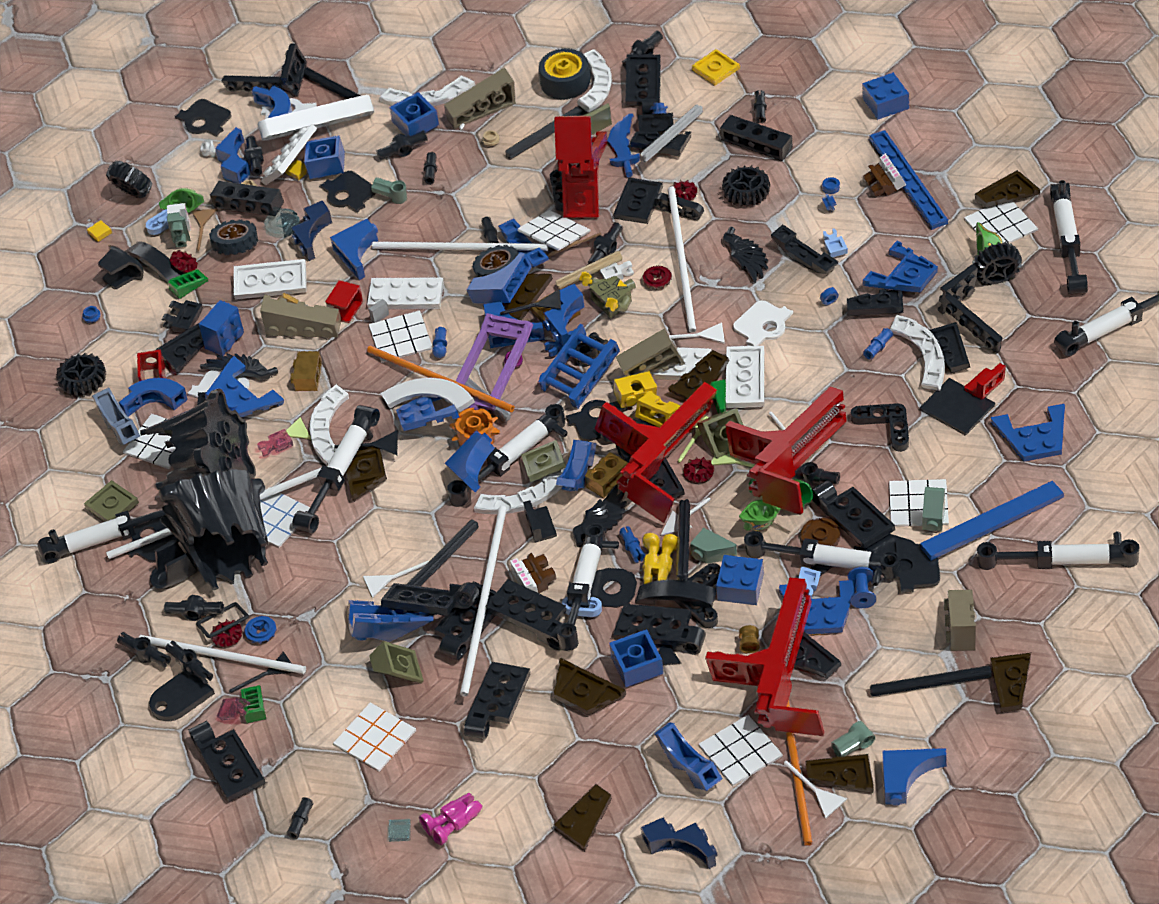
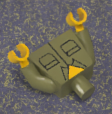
M582 272L579 277L583 286H589L591 300L610 318H613L619 312L627 311L632 302L631 290L636 288L632 279L622 282L617 276L607 279L592 278L587 272Z

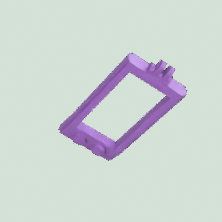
M487 313L456 382L465 385L489 335L514 339L516 343L490 395L500 400L528 341L533 324L525 320L521 321ZM474 399L475 403L466 409L474 408V410H479L482 408L494 411L496 406Z

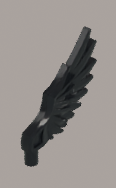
M729 227L723 236V244L730 248L732 252L731 259L736 261L742 270L745 268L753 283H756L757 274L761 278L764 277L762 268L768 270L766 265L768 259L765 258L766 253H763V248H760L759 244H754V241H749V239H742V237L734 234V227Z
M229 353L226 356L217 355V359H206L207 364H200V368L222 372L234 356ZM237 353L234 354L246 366L245 371L236 376L237 378L251 376L262 381L278 374L276 367L267 369L256 358L252 359L251 356L247 358L245 354L242 357Z
M617 485L613 487L603 501L599 499L592 508L586 510L582 523L573 528V538L577 547L583 546L587 525L599 523L603 525L604 532L607 533V530L613 529L612 526L618 525L617 521L621 520L622 514L626 513L624 507L627 505V501L621 502L625 494L621 491L617 495Z

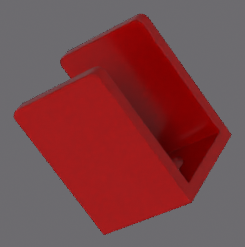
M339 280L325 302L328 305L334 306L333 308L339 309L341 322H351L363 303L360 285Z
M161 350L137 353L139 381L145 380L144 371L159 369L160 378H166L165 363ZM155 358L156 362L148 363L146 359Z

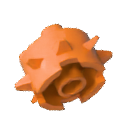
M465 409L458 414L459 418L456 422L449 425L450 428L456 431V435L451 440H458L460 446L476 430L481 435L485 432L492 439L491 444L495 441L494 436L500 434V430L493 426L498 417H491L490 413L485 409Z

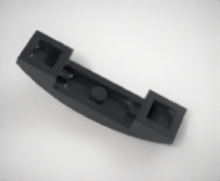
M783 224L771 234V238L786 254L812 271L827 274L838 264V261L827 253L819 254L796 238L797 233Z
M138 241L126 250L133 258L142 261L159 274L160 279L167 284V281L184 274L172 265L170 259L150 244Z
M684 580L653 581L639 587L635 602L636 604L655 605L656 600L692 601L693 606L712 607L716 589L704 584Z

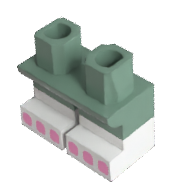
M185 203L167 205V222L173 243H175L177 248L186 247L187 241H191L188 232L191 231V224Z

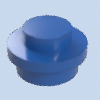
M654 103V107H651L653 114L667 113L666 109H668V106H664V103Z
M825 194L822 200L827 211L835 210L834 206L837 204L833 195Z
M95 306L86 307L82 314L83 320L88 323L97 321L101 316L99 309Z

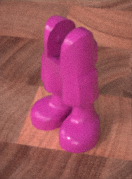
M467 793L455 801L453 800L440 809L441 814L432 818L429 814L423 813L419 816V821L425 832L429 836L432 835L433 840L441 846L447 842L448 836L452 831H460L477 816L483 806L479 801H474V796L471 793Z

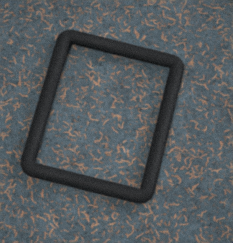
M234 602L224 607V612L236 606L244 617L211 634L201 624L219 614H210L197 621L196 625L207 638H212L248 619L249 615L237 602Z

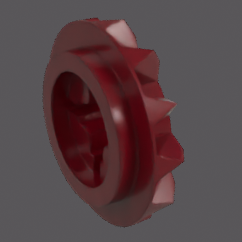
M680 180L679 183L674 182L673 186H670L675 188L676 197L691 201L697 195V187L694 182L690 183L688 180L682 182Z
M173 251L170 256V262L180 271L191 272L196 270L198 266L197 259L192 257V254L186 253V251Z
M652 266L643 273L644 284L648 285L649 288L654 287L657 289L662 287L664 289V286L669 285L670 280H672L671 271L664 266Z
M695 457L694 460L689 459L688 463L684 464L683 472L689 481L701 483L713 476L714 465L711 460H706L705 457L702 459ZM699 466H702V469H699V471H697L696 473V469L699 468Z
M226 619V621L222 623L218 621V625L213 626L211 633L225 627L226 625L234 622L235 620L228 621ZM237 624L227 629L230 636L222 632L212 637V641L220 647H229L236 644L243 634L241 625Z

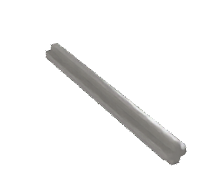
M698 104L692 107L639 154L640 161L647 162L695 120L703 112V107Z

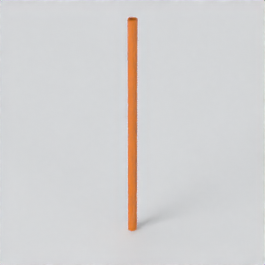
M371 345L367 348L368 353L425 377L454 382L463 387L471 396L512 413L515 409L514 405Z
M786 732L791 765L801 773L795 734ZM792 772L803 841L805 846L812 845V837L803 783Z

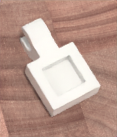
M626 261L621 265L615 262L601 269L600 273L603 279L617 276L621 280L624 279L623 275L631 276L634 274V271L631 268L633 267L631 262Z

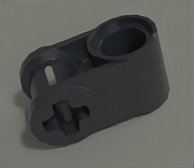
M592 332L588 336L603 345L608 343L607 339L603 340L596 332ZM583 342L576 346V351L592 359L597 358L601 352ZM577 359L578 364H579L580 366H583V367L589 366V365H587V364H585V363H583V362H581V361H579V360Z

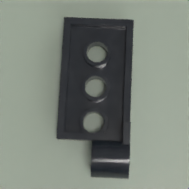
M626 54L625 106H642V115L653 114L651 107H654V103H660L661 54ZM641 68H646L647 71L642 72V71H640V69H641ZM643 81L647 82L646 85H640L639 83ZM640 95H646V96H647L646 98H643V99L639 98Z
M615 444L621 459L629 463L632 455ZM665 458L661 462L659 470L649 481L655 485L658 483L662 484L663 486L659 488L673 498L685 495L684 488Z
M826 480L812 489V500L863 549L895 531V524L854 487L837 496V491L833 484ZM842 502L848 503L847 505H839ZM853 513H854V514H860L859 516H855V517H854V516H851ZM864 525H872L868 528L863 527Z
M507 579L486 605V611L535 633L538 640L548 644L552 649L560 651L557 627L562 624L559 620L567 611L566 605ZM510 601H518L517 604H509ZM528 608H534V609H535L534 611H531V612H526V611H525V610L528 609ZM544 616H551V617H552V618L549 619V620H543V619H542Z
M475 581L472 583L477 586L479 595L472 606L467 609L453 608L449 615L445 616L434 629L435 634L443 638L439 651L456 660H460L466 654L471 644L478 607L474 605L479 603L483 585ZM490 589L488 602L496 594V591ZM485 611L481 633L496 615ZM465 617H473L470 621L463 620ZM454 631H462L459 635L452 634Z
M470 582L462 585L450 583L449 590L393 583L382 597L381 607H387L390 610H407L410 613L423 612L427 615L448 616L453 608L467 609L471 607L479 595V590L475 584Z
M624 604L613 637L614 640H618L647 629L654 644L672 645L673 650L685 651L686 653L696 655L701 652L706 632L700 627L688 626L692 615L690 609ZM642 621L639 625H634V623ZM656 623H662L657 627H652ZM674 625H681L677 629H672Z
M491 662L467 716L464 726L465 736L486 739L490 730V721L510 724L530 677V668ZM490 709L497 710L495 712H489Z
M207 720L188 729L193 743L228 802L266 784L264 777L235 729L215 737ZM219 745H226L222 750L216 749ZM228 759H234V762L231 764L224 763ZM237 773L243 774L241 778H233V776Z

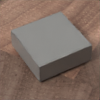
M384 299L369 308L370 318L373 323L379 322L389 315L387 302Z

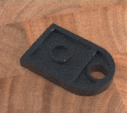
M182 671L153 692L149 705L152 714L161 721H175L213 696L215 692L208 683L204 684L195 675H186ZM160 706H167L163 711L157 710Z

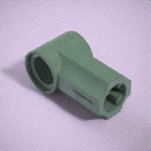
M381 178L374 179L371 187L372 192L390 197L395 204H402L407 200L406 184L403 181L390 182Z
M858 721L849 728L846 734L832 741L831 747L837 757H842L859 747L862 749L868 748L874 743L876 737L862 721Z

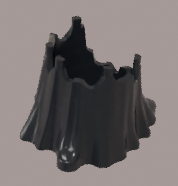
M220 388L212 390L206 400L196 407L140 430L141 436L156 433L159 436L170 435V440L164 443L167 448L175 447V450L168 458V463L173 467V470L166 475L167 479L156 483L158 490L166 485L175 483L179 479H191L199 473L206 476L217 470L221 472H227L231 469L248 470L250 479L256 476L255 465L247 450L249 445L247 422L238 415L236 410L231 411L228 408L225 394Z
M231 469L227 472L217 470L206 476L199 473L191 479H179L175 483L166 485L159 490L162 502L168 503L162 507L165 515L160 518L161 523L181 543L204 581L210 584L213 591L219 589L216 577L222 578L230 584H234L236 573L244 572L246 578L252 577L251 561L253 556L259 560L261 566L268 564L265 548L268 545V538L260 505V494L265 491V484L260 478L250 479L248 470Z

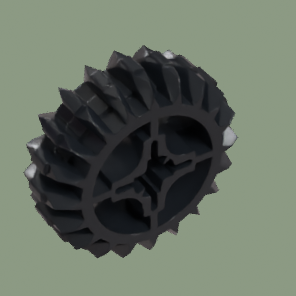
M114 161L106 172L108 180L126 194L136 198H144L151 190L152 182L150 178L126 162Z
M744 165V167L740 168L737 166L736 170L731 169V172H727L726 176L723 177L722 190L725 198L728 199V202H733V205L739 204L740 207L742 205L748 207L752 204L755 206L756 202L761 203L762 199H766V196L769 195L770 181L768 174H765L764 170H760L759 167L753 168L752 165L750 167Z
M998 241L995 245L991 243V246L985 247L983 251H979V255H975V260L972 261V264L978 268V281L983 285L988 283L990 286L1003 283L1006 280L1009 281L1011 277H1015V273L1020 272L1019 268L1022 267V257L1019 250L1012 243L1007 244L1006 241L1002 244Z
M86 352L83 355L78 353L77 356L71 355L70 359L65 358L64 363H60V367L57 368L56 379L64 393H68L70 396L75 394L76 397L82 394L85 397L86 393L92 394L93 390L98 391V386H103V382L106 381V369L102 360L98 356H94L93 353L89 355Z

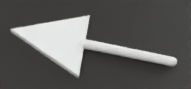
M706 498L690 510V515L708 503L710 498ZM672 511L661 536L678 532L679 515Z

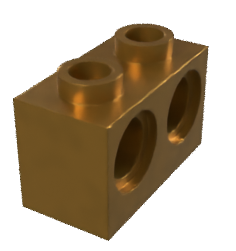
M609 452L599 460L598 464L587 471L585 475L586 488L605 498L615 485L618 486L616 482L622 476L620 471L628 462Z

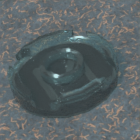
M282 208L276 216L268 215L265 219L266 231L269 235L276 238L293 235L291 227L300 224L299 216L291 209Z

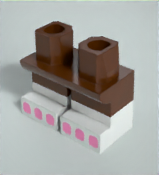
M886 153L880 157L881 161L879 163L869 165L870 171L863 175L869 186L878 181L870 187L876 197L884 192L889 196L906 185Z
M530 553L526 559L519 561L516 558L510 561L512 574L518 584L537 593L548 590V583L556 580V573L552 567L542 570L549 566L544 554L534 557L533 553Z

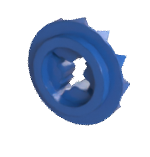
M267 616L255 617L245 626V635L252 643L259 642L261 644L265 640L269 642L271 637H275V631H277L274 620ZM263 628H264V630H265V632H263V631H261L260 633L257 632V630H262Z

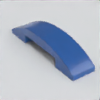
M514 218L498 225L507 243L532 244L525 234L517 231L521 226ZM540 247L533 251H518V253L526 254L532 267L549 260Z

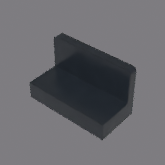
M674 114L638 115L639 132L666 131L674 124Z
M531 500L524 501V512L534 542L557 537L547 506L533 509Z

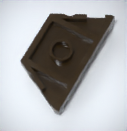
M527 274L510 303H502L504 309L509 310L535 303L552 281V274ZM530 308L508 314L522 321Z
M374 446L359 447L347 468L346 474L352 501L387 480L381 449Z
M563 658L559 659L554 699L586 715H590L627 695L626 689Z

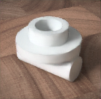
M210 139L205 140L200 147L202 155L216 157L213 141Z

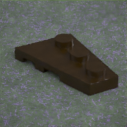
M1016 170L976 192L975 199L985 208L1040 195V188Z
M712 350L697 362L691 371L684 373L678 382L671 384L668 390L687 400L704 382L711 385L712 382L717 381L729 363V358Z
M1031 653L990 657L1001 712L1022 710Z
M868 754L806 760L807 778L813 784L874 793Z
M595 784L553 824L554 830L583 851H586L591 836H594L596 827L612 800L611 794Z

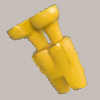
M646 533L643 536L642 543L649 553L643 558L644 584L652 582L653 575H658V581L667 580L673 562L670 555L677 549L678 537L673 534L664 535L662 539V554L657 556L660 549V539L654 533Z

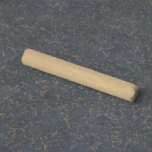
M616 251L556 280V286L558 289L566 288L580 281L579 277L582 272L593 275L615 262L622 261L623 257L620 251Z

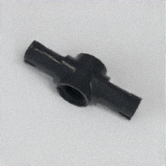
M656 30L648 39L646 38L643 41L636 40L631 47V54H653L654 46L663 39L662 33ZM625 58V59L622 61V63H623L622 65H623V67L626 69V58Z
M424 130L412 136L398 134L393 137L390 145L376 150L377 156L380 161L392 155L408 156L415 145L428 141L427 135Z
M248 136L246 138L247 148L244 150L246 162L251 166L252 174L260 176L262 174L261 164L264 162L261 146L257 145L254 136Z
M614 222L607 233L603 236H597L593 246L594 254L589 259L588 265L616 251V238L623 230L621 224Z
M807 462L799 466L792 479L804 481L811 488H814L826 480L838 485L841 475L840 472L824 471V469L818 468L814 462Z
M190 595L187 600H182L181 602H165L164 612L166 615L181 614L190 621H198L201 616H206L207 614H223L224 604L222 601L207 602L201 596Z
M122 632L117 638V643L129 648L142 663L153 661L165 668L171 662V657L158 651V648L153 646L147 637L134 638Z
M171 641L170 644L166 645L165 650L175 658L184 674L195 675L204 684H207L208 680L211 681L213 679V674L203 667V663L197 659L194 650L182 649L175 641Z

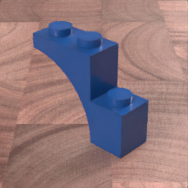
M237 127L215 147L218 161L222 162L220 167L223 178L233 183L241 184L250 175L248 163L237 155L239 148L244 143L242 129Z
M575 284L560 290L561 309H551L544 313L545 321L543 323L546 330L551 331L555 342H559L562 347L569 339L566 330L568 321L576 312L585 307L583 294Z
M573 439L568 463L563 473L557 477L556 485L562 486L561 489L567 491H578V488L585 487V475L588 465L593 466L597 443Z
M669 722L654 733L673 768L686 771L695 788L707 791L723 779L713 761L704 758L694 750L673 722Z

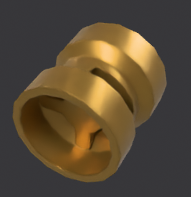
M753 625L741 627L739 629V638L741 639L739 642L740 650L744 653L757 652L760 648L758 640L759 629Z

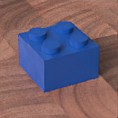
M894 72L862 83V99L877 120L909 109V92Z
M419 92L389 107L392 123L405 136H412L422 130L426 133L439 126L437 110Z
M340 135L306 142L304 163L310 179L344 173L345 150Z
M221 300L199 323L205 349L222 356L231 349L232 345L244 333L238 307Z
M724 555L716 585L717 600L757 605L764 577L763 559Z
M647 629L609 643L611 658L625 687L664 674L662 658Z

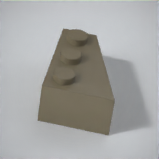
M665 329L616 356L625 376L650 371L652 375L654 371L660 369L666 371L669 370L670 366L676 364L680 366L685 365L679 350Z
M972 589L948 590V598H944V611H948V615H945V627H949V631H946V643H950L951 651H975L976 622H974L975 612Z

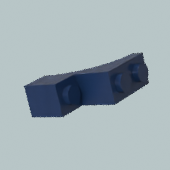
M323 200L303 208L305 214L303 216L304 222L291 227L293 232L291 239L294 245H298L301 255H305L308 261L315 259L312 246L315 237L322 229L332 224L330 210Z
M662 817L641 827L642 839L651 855L667 850L683 851L699 858L708 869L716 866L717 851L713 844L709 845L705 830L703 828L700 829L696 822L675 831L671 823L668 824L665 818Z

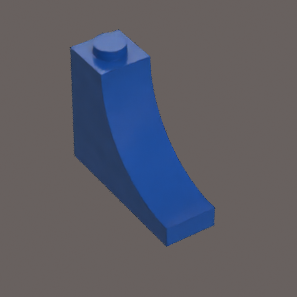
M367 218L330 237L333 251L358 280L365 278L363 264L361 263L363 254L372 245V242L378 241V229Z
M519 253L510 264L501 270L487 276L473 278L466 291L473 304L501 301L502 303H510L532 266L526 254Z
M502 301L484 304L485 316L488 313L515 319L509 314H500L501 311H505ZM532 323L533 327L527 343L545 340L543 323ZM493 335L488 336L490 348L510 346L516 343L514 339Z
M477 430L445 462L474 492L480 488L478 483L480 469L486 458L495 449L491 444L492 439L485 432L481 435Z
M946 748L882 751L885 805L897 806L907 804L909 789L917 778L930 770L947 767Z

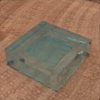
M410 819L389 820V842L410 841Z

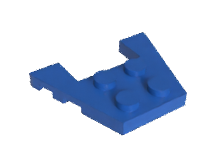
M897 240L889 249V255L902 259V261L889 276L870 271L863 279V286L920 293L936 275L938 266L923 256L918 257L911 248L908 247L906 249Z
M235 356L231 358L205 394L206 399L212 390L222 389L228 408L231 411L236 410L240 417L251 415L253 411L260 409L262 411L268 410L273 405L281 406L284 404V398L273 389L262 397L257 398L235 379L246 368Z
M419 396L396 410L403 431L426 426V422L434 420L437 423L444 422V418L452 416V419H457L459 415L455 405L436 411L433 402L442 399L441 397Z
M1065 404L1047 407V413L1051 422L1013 429L1008 414L991 417L992 426L996 427L999 430V434L1009 441L1011 448L1024 462L1062 455Z
M855 580L839 581L840 597L811 599L812 603L804 628L806 634L843 632L851 605L850 598L856 591ZM787 584L779 585V592L783 598Z

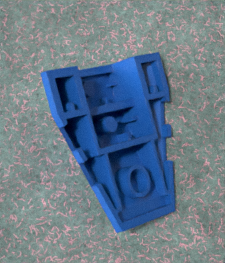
M348 600V628L351 636L355 637L356 640L375 638L391 642L432 622L434 619L433 615H427L423 612L410 613L407 610L401 609L390 610L387 607H381V605H374L373 601Z

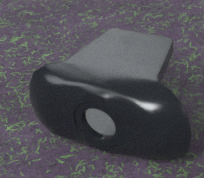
M108 245L109 251L98 262V266L107 272L102 277L105 283L114 289H118L132 280L143 279V267L138 260L119 247Z
M173 540L155 550L156 567L150 575V582L155 588L164 589L184 581L198 572L187 552H183L177 541Z

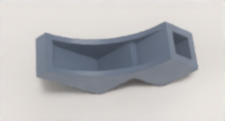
M109 387L92 395L107 428L113 430L120 445L140 437L133 420L124 413Z

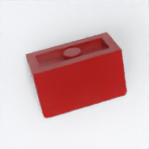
M999 363L992 370L984 368L965 385L964 390L983 400L1004 381L1006 366Z

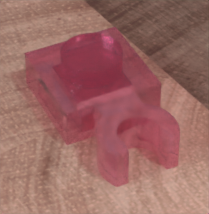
M284 428L269 435L268 441H260L257 443V446L264 457L268 456L273 450L278 453L293 446V441Z
M237 697L223 699L216 717L223 721L236 719L238 714L244 716L247 712L243 708L250 705V702L244 698L239 699Z

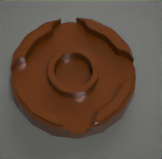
M812 519L804 524L801 530V541L803 543L804 538L818 540L820 545L836 547L840 541V530L838 525L830 519Z

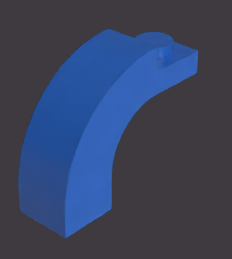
M256 86L252 89L254 103L273 108L268 118L293 113L290 99L282 89L272 86L270 90Z
M149 378L128 387L129 395L124 397L119 402V405L129 417L142 406L152 402L164 403L171 409L176 410L188 398L185 387L166 378Z

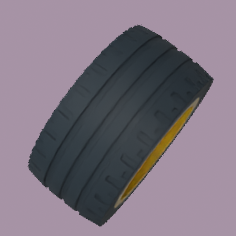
M561 48L550 51L541 58L538 67L539 81L543 92L549 97L560 100L573 99L582 95L588 89L591 77L590 67L586 56L582 52L575 49Z

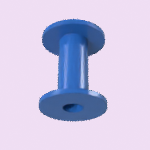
M857 567L848 573V580H855L856 593L850 598L851 604L856 608H869L877 601L876 595L868 590V583L872 580L874 573L870 568Z

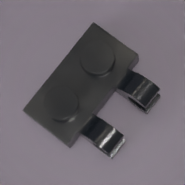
M185 300L184 304L171 301L169 308H172L170 314H164L162 317V321H165L163 327L172 328V331L180 333L185 332L194 326L203 310L202 304Z

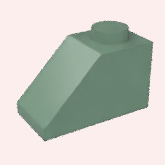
M925 487L922 530L942 532L945 517V488Z
M703 528L690 543L691 556L707 564L721 562L724 555L737 556L735 543L706 528Z

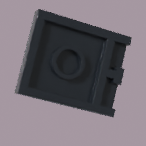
M290 43L285 53V62L281 68V77L225 75L222 77L221 82L229 91L243 90L250 92L255 86L270 90L272 86H275L284 92H290L292 96H299L307 60L297 44Z
M972 264L940 288L943 291V295L939 296L941 306L937 310L942 315L946 312L954 317L974 337L979 338L985 343L987 348L992 349L995 353H999L1001 351L1002 336L961 303L964 298L970 297L975 291L978 268Z

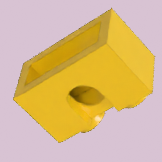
M650 371L614 379L613 393L621 408L635 405L638 399L649 392L657 395V385Z
M649 392L637 400L635 417L661 427L681 405L671 401L668 403L663 402L660 396ZM657 413L664 415L662 418L654 417Z

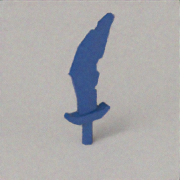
M633 113L623 117L622 121H618L611 128L607 140L618 157L610 158V165L615 167L624 166L627 177L633 176L631 165L640 161V153L631 155L629 139L626 138L630 134L631 123L634 117Z

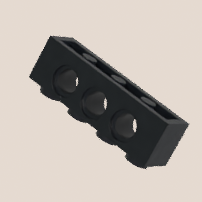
M729 115L720 127L721 141L780 161H784L793 148L792 135L740 117Z
M218 181L210 193L214 208L276 216L284 204L280 189Z

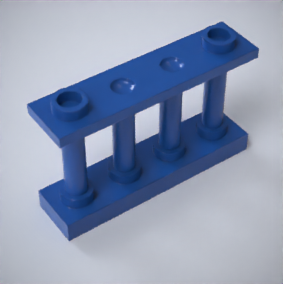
M579 324L572 331L568 341L547 370L540 375L538 381L544 392L551 385L568 394L572 406L579 409L620 352L617 342L612 339L603 345L586 336L587 333L582 324ZM583 342L601 352L597 358L592 359L576 351V346ZM572 356L589 365L590 368L586 373L582 374L565 364ZM562 371L580 380L576 387L571 388L555 380V377Z

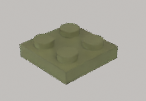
M557 440L521 454L530 482L539 480L566 467Z
M111 480L88 499L84 505L87 510L106 522L115 519V514L127 510L130 511L139 501L137 497Z

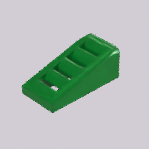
M197 269L172 278L167 282L169 290L181 299L209 280Z
M726 380L714 381L711 383V386L717 392L713 401L717 413L720 414L726 412Z
M261 685L241 689L246 723L267 719Z

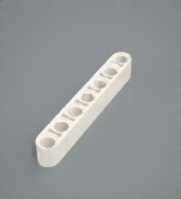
M364 95L259 121L257 125L262 140L266 141L291 135L295 132L298 133L303 126L308 127L313 124L316 128L369 116L375 111L370 96Z

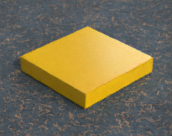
M715 49L694 63L691 68L692 71L716 86L738 71L740 64L718 49Z

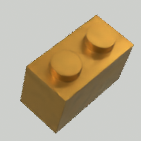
M297 351V357L293 360L294 373H291V384H294L295 391H318L322 368L319 351Z

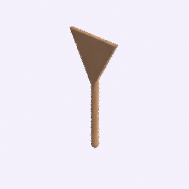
M217 209L191 211L200 225L197 251L201 247L204 225Z
M601 233L594 234L581 241L577 240L559 251L554 250L546 255L548 257L599 236Z

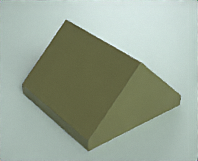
M609 103L583 115L591 116L592 135L596 131H601L612 124Z

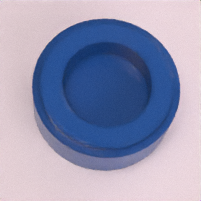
M834 177L826 178L822 182V190L828 194H835L840 190V181Z
M830 287L821 293L820 300L824 305H830L838 299L839 293L834 287Z

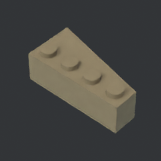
M504 67L444 104L445 116L454 130L459 128L461 124H469L516 104L514 80Z
M264 295L260 312L266 336L338 338L341 325L339 309L320 305L311 307L305 304V302L298 301V304L287 302V299L284 298L275 300L270 299L271 296Z

